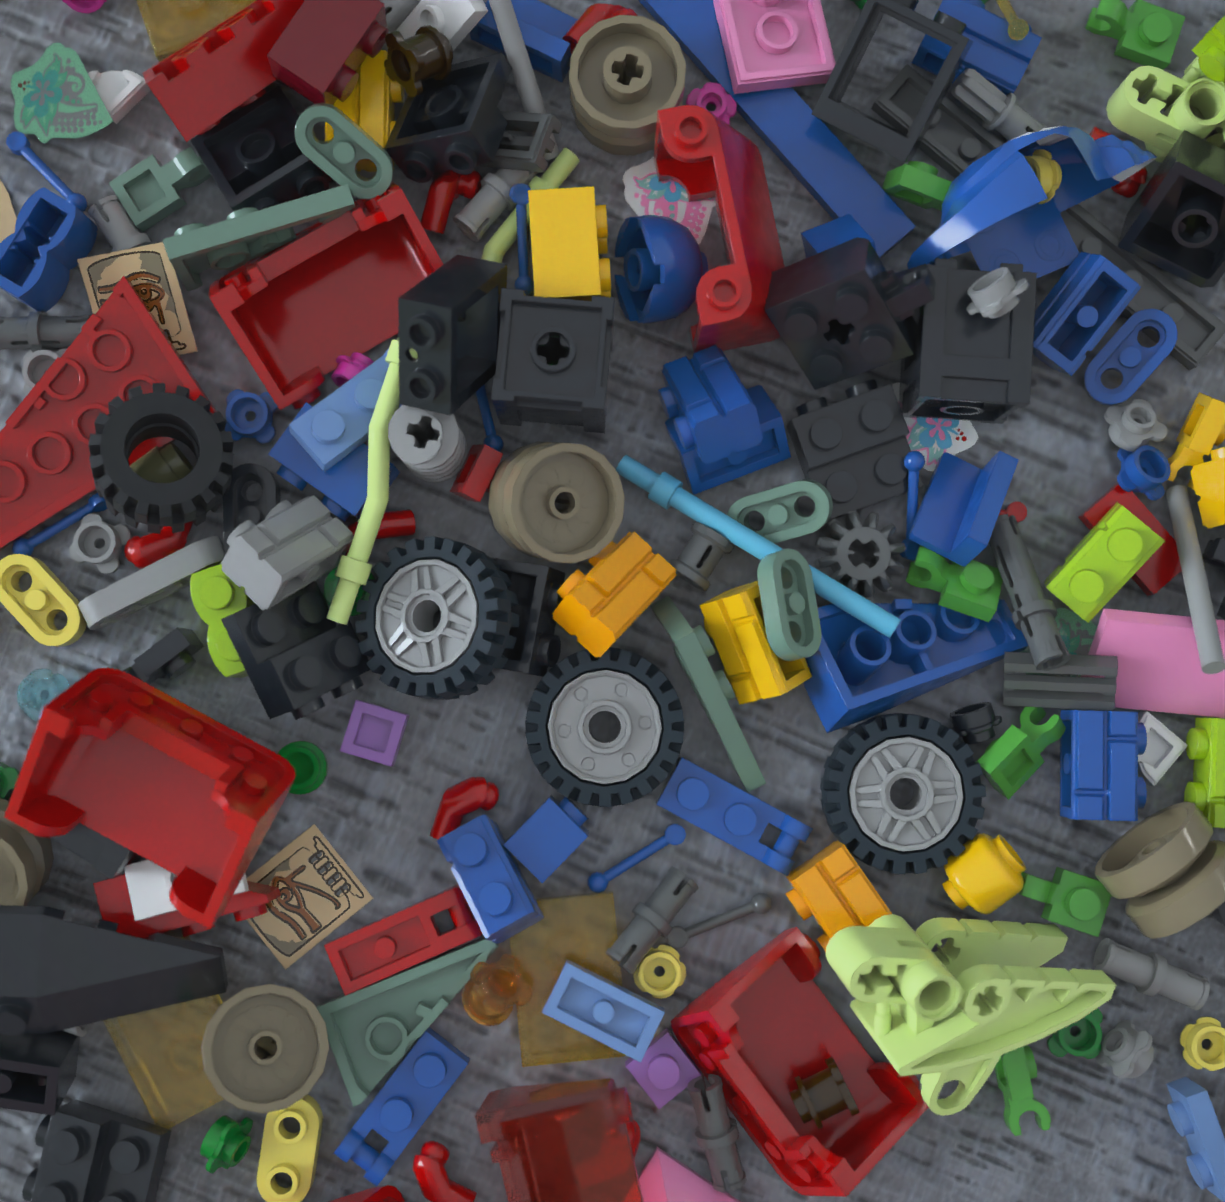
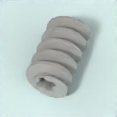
M402 405L394 412L389 422L388 439L392 450L417 478L426 482L441 483L453 478L462 468L467 458L468 450L465 435L454 414L450 416ZM434 435L438 436L437 441L433 440ZM423 442L426 443L425 448L421 446Z

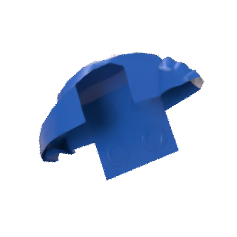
M1056 126L1043 128L1038 132H1028L1011 139L974 161L951 182L942 203L940 226L912 253L907 263V268L910 269L923 264L934 266L936 258L949 259L971 251L980 271H993L1000 268L1001 263L1023 264V272L1037 273V278L1070 265L1078 256L1079 251L1060 212L1122 182L1158 157L1148 150H1142L1132 141H1122L1113 134L1094 140L1089 134L1077 127ZM1039 149L1049 151L1052 155V160H1055L1060 165L1062 171V180L1059 188L1055 191L1054 197L1045 204L1038 203L1048 199L1035 172L1024 157L1033 156V152Z

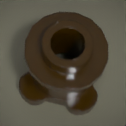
M430 25L422 26L416 31L415 36L404 39L399 31H393L386 35L385 41L388 47L387 60L384 61L386 73L392 81H397L404 87L409 97H416L422 94L423 86L421 82L430 78L443 80L450 74L453 61L452 46L447 37Z
M832 1056L825 1059L828 1068L804 1080H801L800 1076L795 1077L794 1079L799 1088L789 1092L803 1123L805 1124L814 1119L818 1129L823 1128L822 1121L846 1109H849L852 1116L860 1113Z

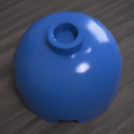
M658 215L626 218L619 229L614 257H624L623 268L625 277L622 275L614 276L619 305L625 317L629 321H638L637 323L644 324L674 319L686 312L696 299V288L700 278L708 271L706 255L700 251V247L690 230L669 217Z

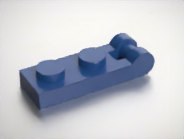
M680 757L656 802L658 806L786 876L789 875L795 864V861L791 858L800 841L806 843L813 830L808 825L683 757ZM768 823L782 830L773 848L759 841Z
M428 1027L340 1142L333 1154L345 1163L351 1159L366 1171L363 1177L377 1187L466 1068L470 1058ZM371 1129L388 1141L380 1153L364 1141Z

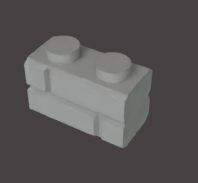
M314 495L307 496L293 505L288 500H284L267 514L264 521L255 524L251 520H247L230 534L227 539V544L230 547L221 563L222 571L238 587H245V594L262 610H268L336 568L341 555H345L351 545L353 533L337 517L332 518L330 516L331 511Z

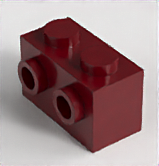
M305 0L267 54L273 76L314 104L326 103L334 105L337 99L341 102L345 101L357 84L359 73L356 71L366 56L374 58L386 42L385 37L389 33V29L386 28L385 4L379 0Z

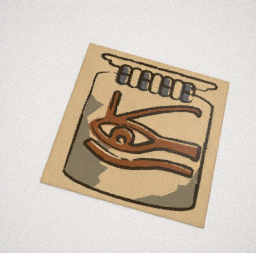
M163 242L77 259L94 314L97 313L113 293L112 289L124 275L128 277L178 354L182 355L198 351L177 274L169 261Z
M315 824L246 878L247 881L278 887L281 896L266 903L267 913L246 920L285 970L373 899Z

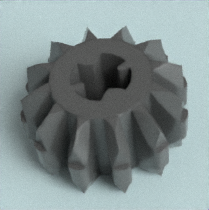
M849 511L845 518L846 527L836 519L831 520L827 524V529L834 539L819 537L816 540L815 546L820 550L830 553V555L816 559L814 566L816 569L831 567L834 573L829 575V577L836 581H844L843 585L854 592L858 586L859 594L871 600L874 598V585L883 592H888L893 588L892 581L886 573L892 575L903 573L904 565L892 560L891 556L904 552L906 547L904 543L899 542L889 545L887 538L897 530L894 524L887 525L880 532L876 530L879 522L878 513L871 512L868 514L862 527L858 513L856 511ZM850 545L855 549L864 545L868 549L870 556L866 557L865 561L870 562L869 567L865 563L859 564L856 567L851 563L849 556L853 555L854 551L849 550Z

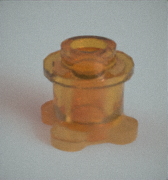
M504 954L497 962L490 964L479 962L472 969L471 979L463 988L462 1003L469 1017L478 1024L497 1026L506 1021L512 1012L514 1004L525 1006L531 1000L533 995L532 988L524 982L519 972L520 963L516 957Z

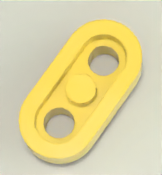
M12 554L0 560V602L39 643L56 647H64L75 643L83 635L87 625L78 607L79 600L46 564L38 558L24 554ZM29 573L32 578V584L28 590L23 592L19 586V580L23 574ZM64 611L67 615V624L63 629L58 630L54 625V618L58 612Z
M308 1094L290 1107L268 1112L266 1115L257 1172V1188L266 1202H301L313 1185L323 1114L318 1102ZM286 1117L297 1119L300 1123V1131L297 1133L288 1132L284 1128L283 1119ZM279 1172L287 1173L292 1179V1186L288 1188L279 1186L276 1182L275 1174Z

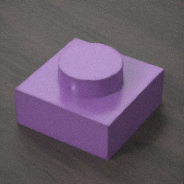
M355 700L340 752L390 767L394 766L409 714L362 700Z
M668 1028L651 1040L641 1063L632 1058L625 1061L626 1068L658 1109H661L687 1088L691 1080L701 1076L700 1069Z

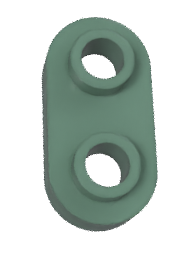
M318 103L309 106L302 112L296 122L294 134L296 143L305 156L340 186L348 184L351 195L357 198L372 199L377 195H382L388 189L393 176V163L388 152L333 105ZM318 122L329 123L334 130V137L328 141L318 139L314 133V125ZM362 159H369L375 164L377 172L372 177H363L358 173L356 164Z
M801 479L745 496L737 500L730 507L727 515L775 544L813 533L822 528L831 517L833 501L824 485L815 480ZM802 496H808L814 501L815 511L812 515H805L800 512L798 501ZM752 511H758L764 517L765 523L760 530L754 529L749 524L748 517Z
M787 548L768 554L760 561L757 571L768 643L773 652L782 660L795 661L810 657L818 651L822 634L809 564L794 549Z

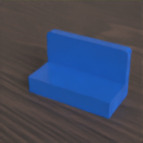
M487 0L484 4L488 12L469 32L470 39L496 52H502L506 56L489 1ZM511 0L532 68L563 83L570 69L572 54L570 43L562 40V38L578 19L538 0Z
M761 385L746 389L756 405L763 435L761 444L740 453L733 450L729 457L707 465L701 461L694 446L684 449L674 425L673 419L675 418L665 421L667 432L678 450L687 484L693 495L791 458L782 416Z
M999 451L980 469L948 452L943 453L938 459L911 527L909 539L965 567L988 546L1019 460Z

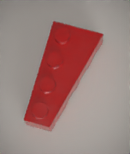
M255 0L142 73L146 84L186 142L218 125L223 120L222 117L238 106L241 108L260 98L266 93L265 87L277 80L273 76L267 54L305 0Z

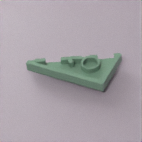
M345 184L262 210L254 207L242 208L229 214L227 220L206 226L203 223L185 225L175 231V236L162 239L169 261L187 291H191L203 286L199 273L209 268L233 271L245 265L251 259L263 256L296 239L293 226L319 219L320 223L326 224L355 208L349 186Z
M669 596L651 604L654 615L675 644L673 646L674 653L710 723L714 724L728 753L727 756L745 790L748 793L766 784L728 703L729 700L736 697L732 686L722 669L713 672L707 659L715 654V651L703 627L698 625L692 629Z
M483 937L411 966L346 996L342 994L322 1002L316 1007L326 1023L328 1042L353 1107L361 1104L368 1097L369 1093L382 1078L398 1063L412 1044L421 1037L449 1005L450 1001L487 962L488 958L499 947V944Z

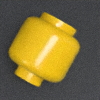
M978 833L973 840H968L964 843L963 846L966 849L958 857L950 855L947 858L948 864L944 865L949 879L943 882L942 885L951 900L961 910L971 906L975 911L986 915L995 911L1022 890L1024 880L1021 873L1027 869L1020 856L1003 836L999 834L992 838L985 833Z

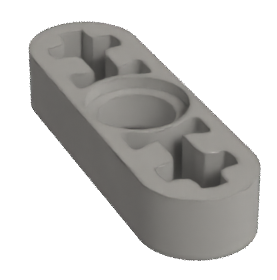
M218 536L201 539L84 598L78 603V607L89 629L96 630L118 622L189 586L191 574L222 563L226 555L223 544Z

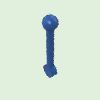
M16 131L8 135L6 145L14 154L23 155L66 201L75 205L82 212L86 210L87 200L85 196L71 191L30 149V141L23 133Z
M518 183L513 185L509 192L511 201L516 204L519 277L516 279L514 287L515 289L524 290L525 296H527L534 290V281L529 277L526 204L529 203L528 190H531V188L526 184Z
M483 385L476 392L486 434L483 444L500 452L503 449L504 442L499 435H496L485 385Z
M911 451L904 458V466L909 472L906 539L901 543L905 544L906 550L900 553V556L912 561L916 559L920 546L909 539V533L918 512L919 470L925 464V458L919 451Z
M98 493L92 495L88 499L87 504L29 539L19 538L15 540L12 545V552L14 554L31 556L34 547L80 521L84 516L108 509L105 498H100Z
M670 824L665 828L664 835L604 873H592L587 880L589 889L592 892L601 893L607 889L609 881L669 844H681L686 838L684 828L678 824Z

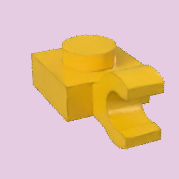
M1198 393L1176 439L1179 442L1177 449L1168 459L1171 472L1167 480L1173 482L1178 470L1184 466H1192L1193 468L1195 465L1204 463L1203 456H1209L1213 446H1219L1224 441L1225 402L1206 394ZM1191 477L1188 483V487L1194 490V485Z

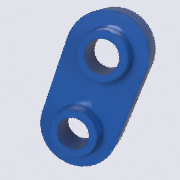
M1144 309L1133 314L1087 366L1084 384L1089 396L1103 405H1118L1127 401L1175 347L1178 332L1173 319L1167 313L1157 309ZM1144 329H1152L1158 334V343L1153 347H1143L1138 342V333ZM1107 370L1118 371L1122 377L1121 385L1114 389L1104 387L1101 382L1102 374Z

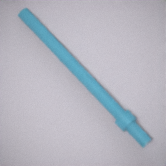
M625 455L616 468L618 474L649 493L648 499L666 510L672 506L696 522L713 529L731 543L759 560H762L768 554L783 550V548L682 488L683 482L665 471L658 474L628 455ZM809 565L815 594L888 638L892 636L901 619Z

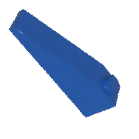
M894 599L892 603H874L901 619L890 638L834 604H829L818 608L822 634L821 644L814 655L805 658L812 677L804 682V687L826 732L829 733L871 718L1004 659L1005 652H1020L1028 647V643L1022 631L1015 627L1012 613L1004 599H999L997 611L989 623L940 606L938 603H912V599Z

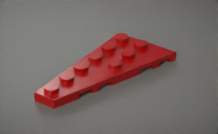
M124 275L112 289L113 293L97 313H93L82 326V331L61 357H57L7 419L5 427L0 432V550L96 490L89 459L90 434L96 433L95 420L100 412L105 415L109 414L108 403L116 396H119L126 402L129 400L128 390L140 386L143 394L153 392L152 383H165V392L175 393L177 385L189 389V399L195 401L202 395L209 400L128 277ZM210 402V412L213 414L217 411ZM154 437L143 441L130 454L128 459L129 465L154 447L164 448L176 439Z

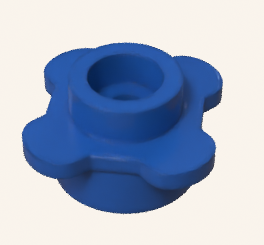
M241 389L230 392L226 398L227 422L225 424V431H231L233 441H239L242 438H254L261 444L271 442L276 435L272 422L273 413L278 409V406L269 392H263L259 396L255 393L244 392ZM249 412H254L256 415L253 421H248L246 418Z
M1148 445L1141 446L1134 452L1120 448L1117 452V457L1121 461V469L1117 475L1120 487L1127 492L1144 493L1148 499L1153 501L1160 499L1165 493L1162 483L1169 478L1171 472L1170 464L1165 455L1157 448Z

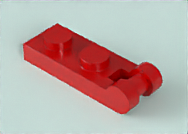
M457 884L436 895L331 940L324 947L343 993L346 996L475 939L483 933ZM447 909L455 927L440 933L433 915Z

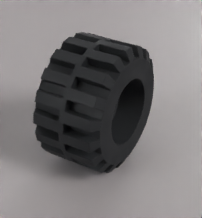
M152 383L153 392L143 394L141 387L137 386L128 390V401L124 402L119 396L108 403L109 414L105 415L100 412L94 422L96 433L90 434L89 459L95 488L99 497L105 498L107 508L115 516L119 513L124 515L125 524L137 528L139 523L146 524L150 533L160 534L161 526H171L172 533L184 531L185 523L192 521L195 526H198L206 521V513L209 510L215 513L222 505L223 495L228 493L234 461L231 431H225L226 420L220 411L212 414L210 412V401L202 395L193 401L189 399V389L177 385L175 393L165 392V383ZM154 437H170L187 445L196 456L197 462L194 469L184 478L171 483H155L136 474L129 466L128 459L132 451L143 441Z

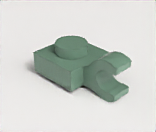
M190 147L177 154L163 166L152 154L109 182L135 226L144 232L186 205L179 190L195 187L209 179L211 174L200 156L198 157L193 148Z

